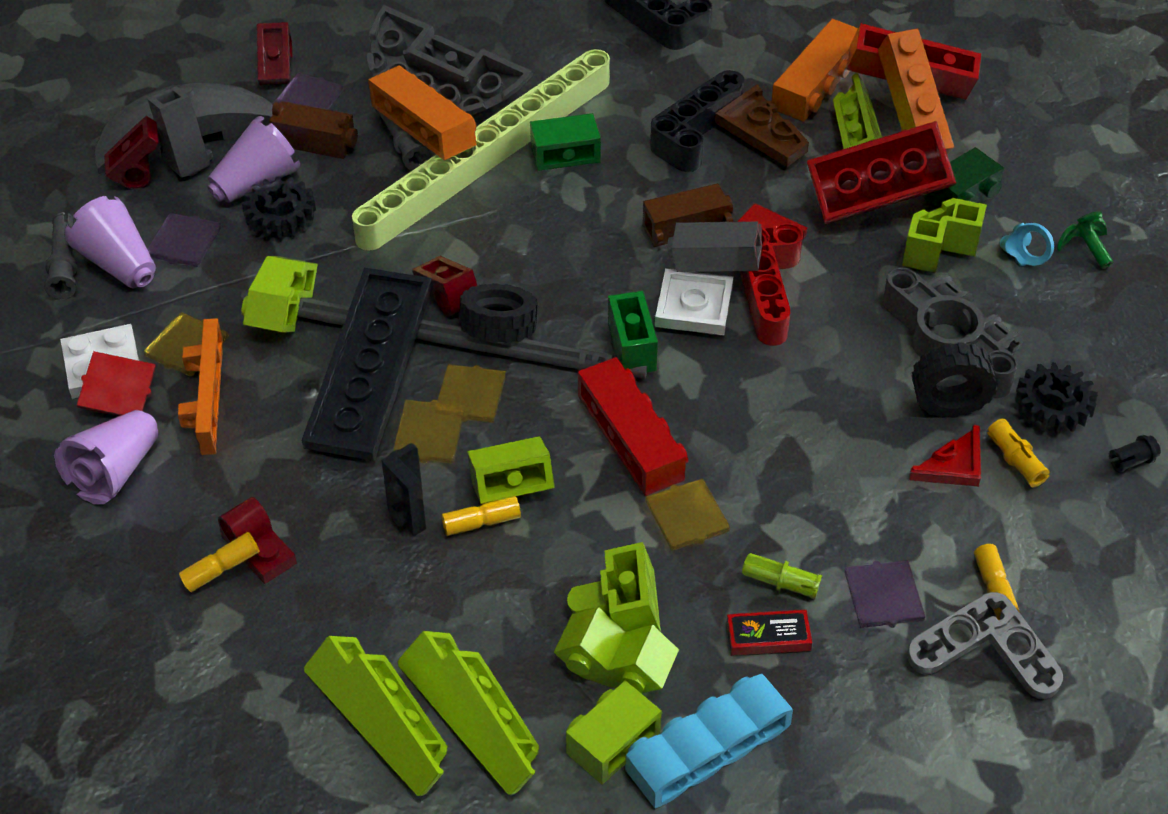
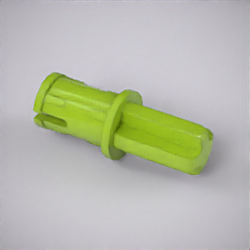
M752 553L747 555L742 568L743 575L777 586V591L784 588L811 597L814 600L822 579L820 574L817 575L789 566V561L787 560L783 564Z

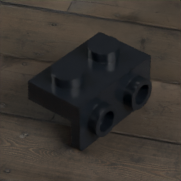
M410 443L401 449L393 451L381 462L389 513L399 527L404 525L413 536H416L426 529L418 448L413 443Z

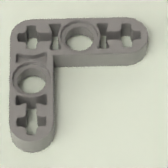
M998 592L984 594L916 636L909 647L908 661L911 667L919 673L932 674L989 640L1031 696L1037 699L1051 698L1058 692L1063 681V672L1058 663L1013 603L1005 595ZM987 605H990L992 609L1000 607L1002 609L1000 620L995 616L984 620L981 625V629L984 631L981 632L977 620L984 617L988 608ZM955 624L966 625L972 633V638L964 643L956 642L951 638L949 628ZM939 634L944 646L936 650L933 657L934 661L931 662L928 658L920 660L918 658L921 650L920 647L923 646L926 650H930L937 646L940 638L936 635ZM1012 636H1021L1027 640L1030 650L1026 654L1016 655L1008 649L1007 640ZM1037 655L1039 658L1034 666L1042 675L1047 673L1052 675L1049 682L1050 687L1045 683L1037 685L1034 682L1037 675L1036 670L1031 664L1026 669L1022 665L1029 663Z

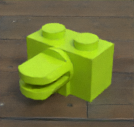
M643 542L604 550L606 569L600 570L601 581L575 586L568 594L567 603L572 614L599 607L625 632L649 625H654L661 632L655 572Z

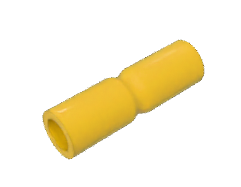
M516 496L484 503L479 507L471 506L441 514L446 536L478 529L483 525L490 526L521 518L520 506Z
M246 532L219 548L215 554H210L179 572V575L185 587L190 592H193L220 576L225 570H230L259 553L260 550L251 534Z
M994 544L979 546L975 549L974 556L983 582L987 585V593L998 592L1005 595L1019 611L1010 583L1006 580V572L997 547ZM998 607L993 610L996 618L1000 620L1002 609Z

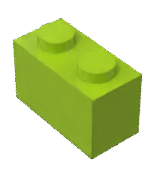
M540 436L467 451L472 485L480 504L555 488L550 453Z
M625 680L615 690L609 689L604 692L597 701L596 706L585 716L581 714L569 724L566 730V754L603 785L626 764V754L634 742L640 738L647 737L649 739L661 733L662 710Z

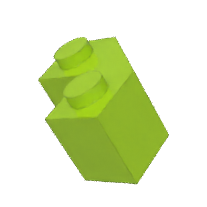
M952 198L942 202L941 208L931 212H927L924 209L914 213L907 236L902 266L936 273L941 250L975 257L987 204Z
M267 256L248 290V296L243 300L241 308L242 315L244 316L243 325L278 332H295L300 298H312L318 264L278 256Z
M596 607L571 615L554 653L566 663L567 668L571 672L582 678L614 689L626 680L642 694L663 688L679 649L654 625L625 632L604 611Z

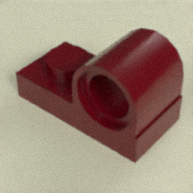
M288 22L257 23L259 85L291 84L290 61H292L293 50Z
M145 116L104 155L106 177L130 189L142 188L150 181L148 154H151L158 145L156 121Z
M441 255L412 269L415 276L432 278L434 298L440 310L447 317L460 311V297L463 292L469 290L470 287L477 286L473 269Z
M254 497L248 498L218 517L221 537L227 543H230L246 532H249L254 538L260 552L244 562L264 584L297 564L295 554L272 530L267 512Z

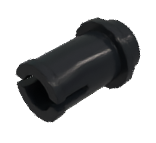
M1140 435L1136 438L1135 442L1110 450L1109 459L1118 457V460L1110 463L1120 473L1143 462L1148 464L1155 462L1156 457L1161 454V448L1155 437Z

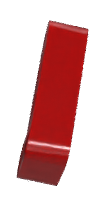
M791 223L761 225L762 251L759 270L740 271L756 336L759 341L769 346L780 345L788 337L790 306L779 269H789L799 264L803 241V231L800 227Z

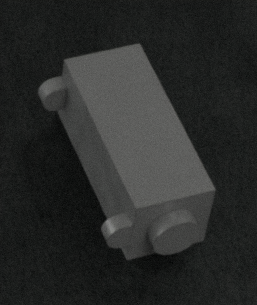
M175 86L151 96L147 100L153 119L157 122V131L168 166L182 178L184 176L196 175L201 169L210 166L209 161L213 159L211 150H206L192 106L190 98L194 96L193 88L185 87L180 89Z
M758 221L676 223L674 236L668 238L669 258H674L677 272L758 271L762 251L761 224H758Z

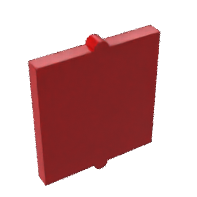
M93 351L87 373L81 377L83 386L77 402V408L114 416H121L134 410L143 411L147 397L152 395L150 386L156 364Z

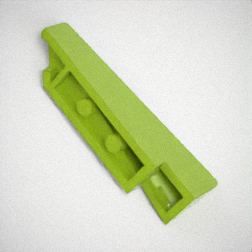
M859 73L852 75L853 85L846 94L839 92L833 99L844 149L882 138L869 92Z
M422 631L399 658V668L508 795L518 793L535 774V770L531 767V762L538 755V743L479 652L460 651L450 633Z
M328 636L304 666L305 673L417 796L427 794L443 775L444 770L439 766L447 753L448 746L385 655L365 654L356 637Z

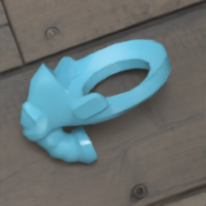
M1021 223L1013 227L1011 234L1005 235L1000 239V247L1011 256H1014L1015 262L1019 266H1036L1044 264L1051 258L1054 251V241L1052 235L1044 226L1037 223ZM1031 231L1039 232L1046 241V251L1042 256H1034L1026 249V246H1029L1032 240Z

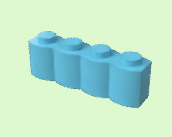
M763 674L751 678H741L732 686L729 694L718 698L710 697L699 705L695 714L684 718L676 717L668 722L663 728L662 734L649 739L643 737L634 742L626 754L625 771L653 807L658 808L680 796L689 787L707 780L723 766L741 759L757 745L764 744L777 737L791 725L793 709Z

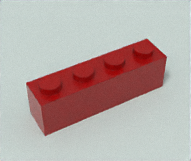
M860 23L850 44L846 70L887 80L878 49L888 34L896 32ZM922 39L938 93L966 100L979 79L981 53Z
M614 357L578 371L579 398L644 496L685 481V468L688 463L687 452L681 443H676L671 436L666 420L663 417L659 418L647 393H641L629 368L625 369L618 358Z

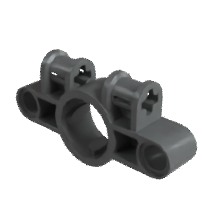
M892 269L887 275L883 305L913 332L912 344L918 356L921 357L929 353L931 349L939 348L949 343L957 344L958 342H963L969 345H977L978 348L986 350L987 355H990L998 383L996 395H993L992 398L1007 396L1011 391L1017 368V360L1013 355L1018 351L1023 342L1022 335L1018 332H1011L1002 324V319L997 314H992L984 319L981 310L972 303L973 295L969 291H962L957 287L950 275L942 274L926 282L910 269ZM947 324L958 327L967 335L962 339H947L931 332L928 327ZM962 374L967 380L972 377L971 375Z

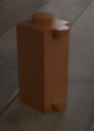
M285 101L280 103L274 102L272 106V116L269 124L272 123L282 133L294 150L345 159L350 148H354L357 143L358 130L354 128L352 114Z
M718 183L643 201L642 226L653 247L668 244V238L674 236L676 223L733 222L731 215L733 214V204L730 196L723 193Z

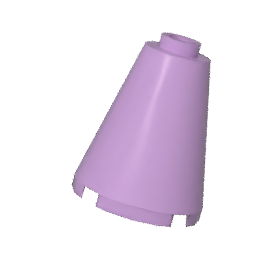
M258 116L250 123L208 176L210 184L207 188L217 201L225 200L227 203L243 197L245 193H251L253 185L264 186V179L272 183L275 182L276 177L283 178L300 168V161L298 160L294 163L290 157L295 153L292 146L272 123L268 126L261 123L265 119L264 117Z
M106 196L98 197L86 203L73 215L77 221L72 228L67 225L65 229V240L72 249L130 288L144 287L152 281L156 266L127 208L119 198L114 197V200H109Z
M134 410L65 438L54 453L56 468L67 486L73 482L81 490L76 495L92 504L107 503L117 495L157 440V423L150 414Z

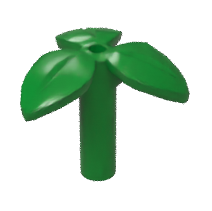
M1101 211L1086 214L1077 219L1078 224H1072L1066 228L1057 245L1059 252L1073 237L1079 236L1084 239L1101 269H1105L1114 263L1098 235H1107L1105 221L1102 219Z

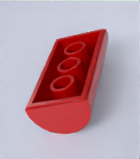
M937 121L807 160L825 225L956 185Z

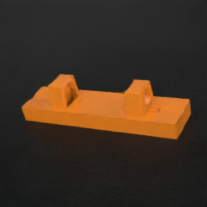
M218 318L203 319L202 344L183 347L182 359L185 370L200 371L198 400L180 403L178 405V419L181 428H195L201 455L216 454L223 338Z

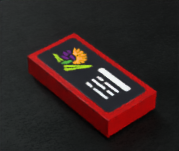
M807 610L727 614L726 623L731 656L811 651L812 637Z

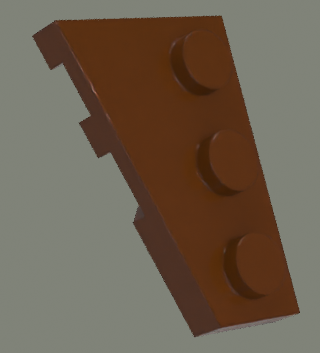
M758 84L715 113V123L786 167L808 152L809 142L790 120L783 119L777 112L778 107L772 100L767 101L764 98L763 90Z

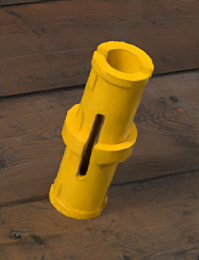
M998 419L989 426L987 435L1002 450L1004 460L1010 466H1015L1031 487H1037L1049 478L1048 474H1050V471L1034 455L1032 445L1027 440L1021 439L1006 419Z

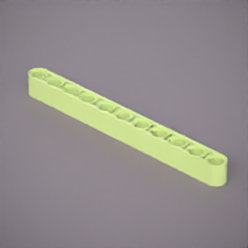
M598 49L585 52L478 125L475 131L476 146L445 161L438 155H434L358 207L352 214L356 245L363 250L369 251L380 248L531 142L530 121L566 117L605 90L610 83L609 54Z

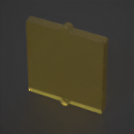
M181 312L144 350V355L164 364L166 369L173 368L192 377L197 371L185 370L182 359L183 347L202 344L203 320H198ZM220 329L224 343L229 337L228 332Z
M448 364L436 404L435 416L459 418L462 422L475 420L494 423L506 378V371L480 368L479 365L467 367Z
M405 400L394 451L413 443L418 448L421 463H426L427 460L454 463L465 406L438 403L437 400L432 402Z
M703 478L681 486L672 485L671 489L646 496V503L672 551L697 542L704 544L706 539L730 532V526Z

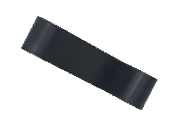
M605 0L610 7L664 47L671 50L683 49L706 37L711 32L712 3L709 0H687L679 5H676L671 0Z
M733 70L723 71L656 115L651 121V151L682 172L698 170L702 165L703 134L717 126L715 123V113L743 94L744 76Z

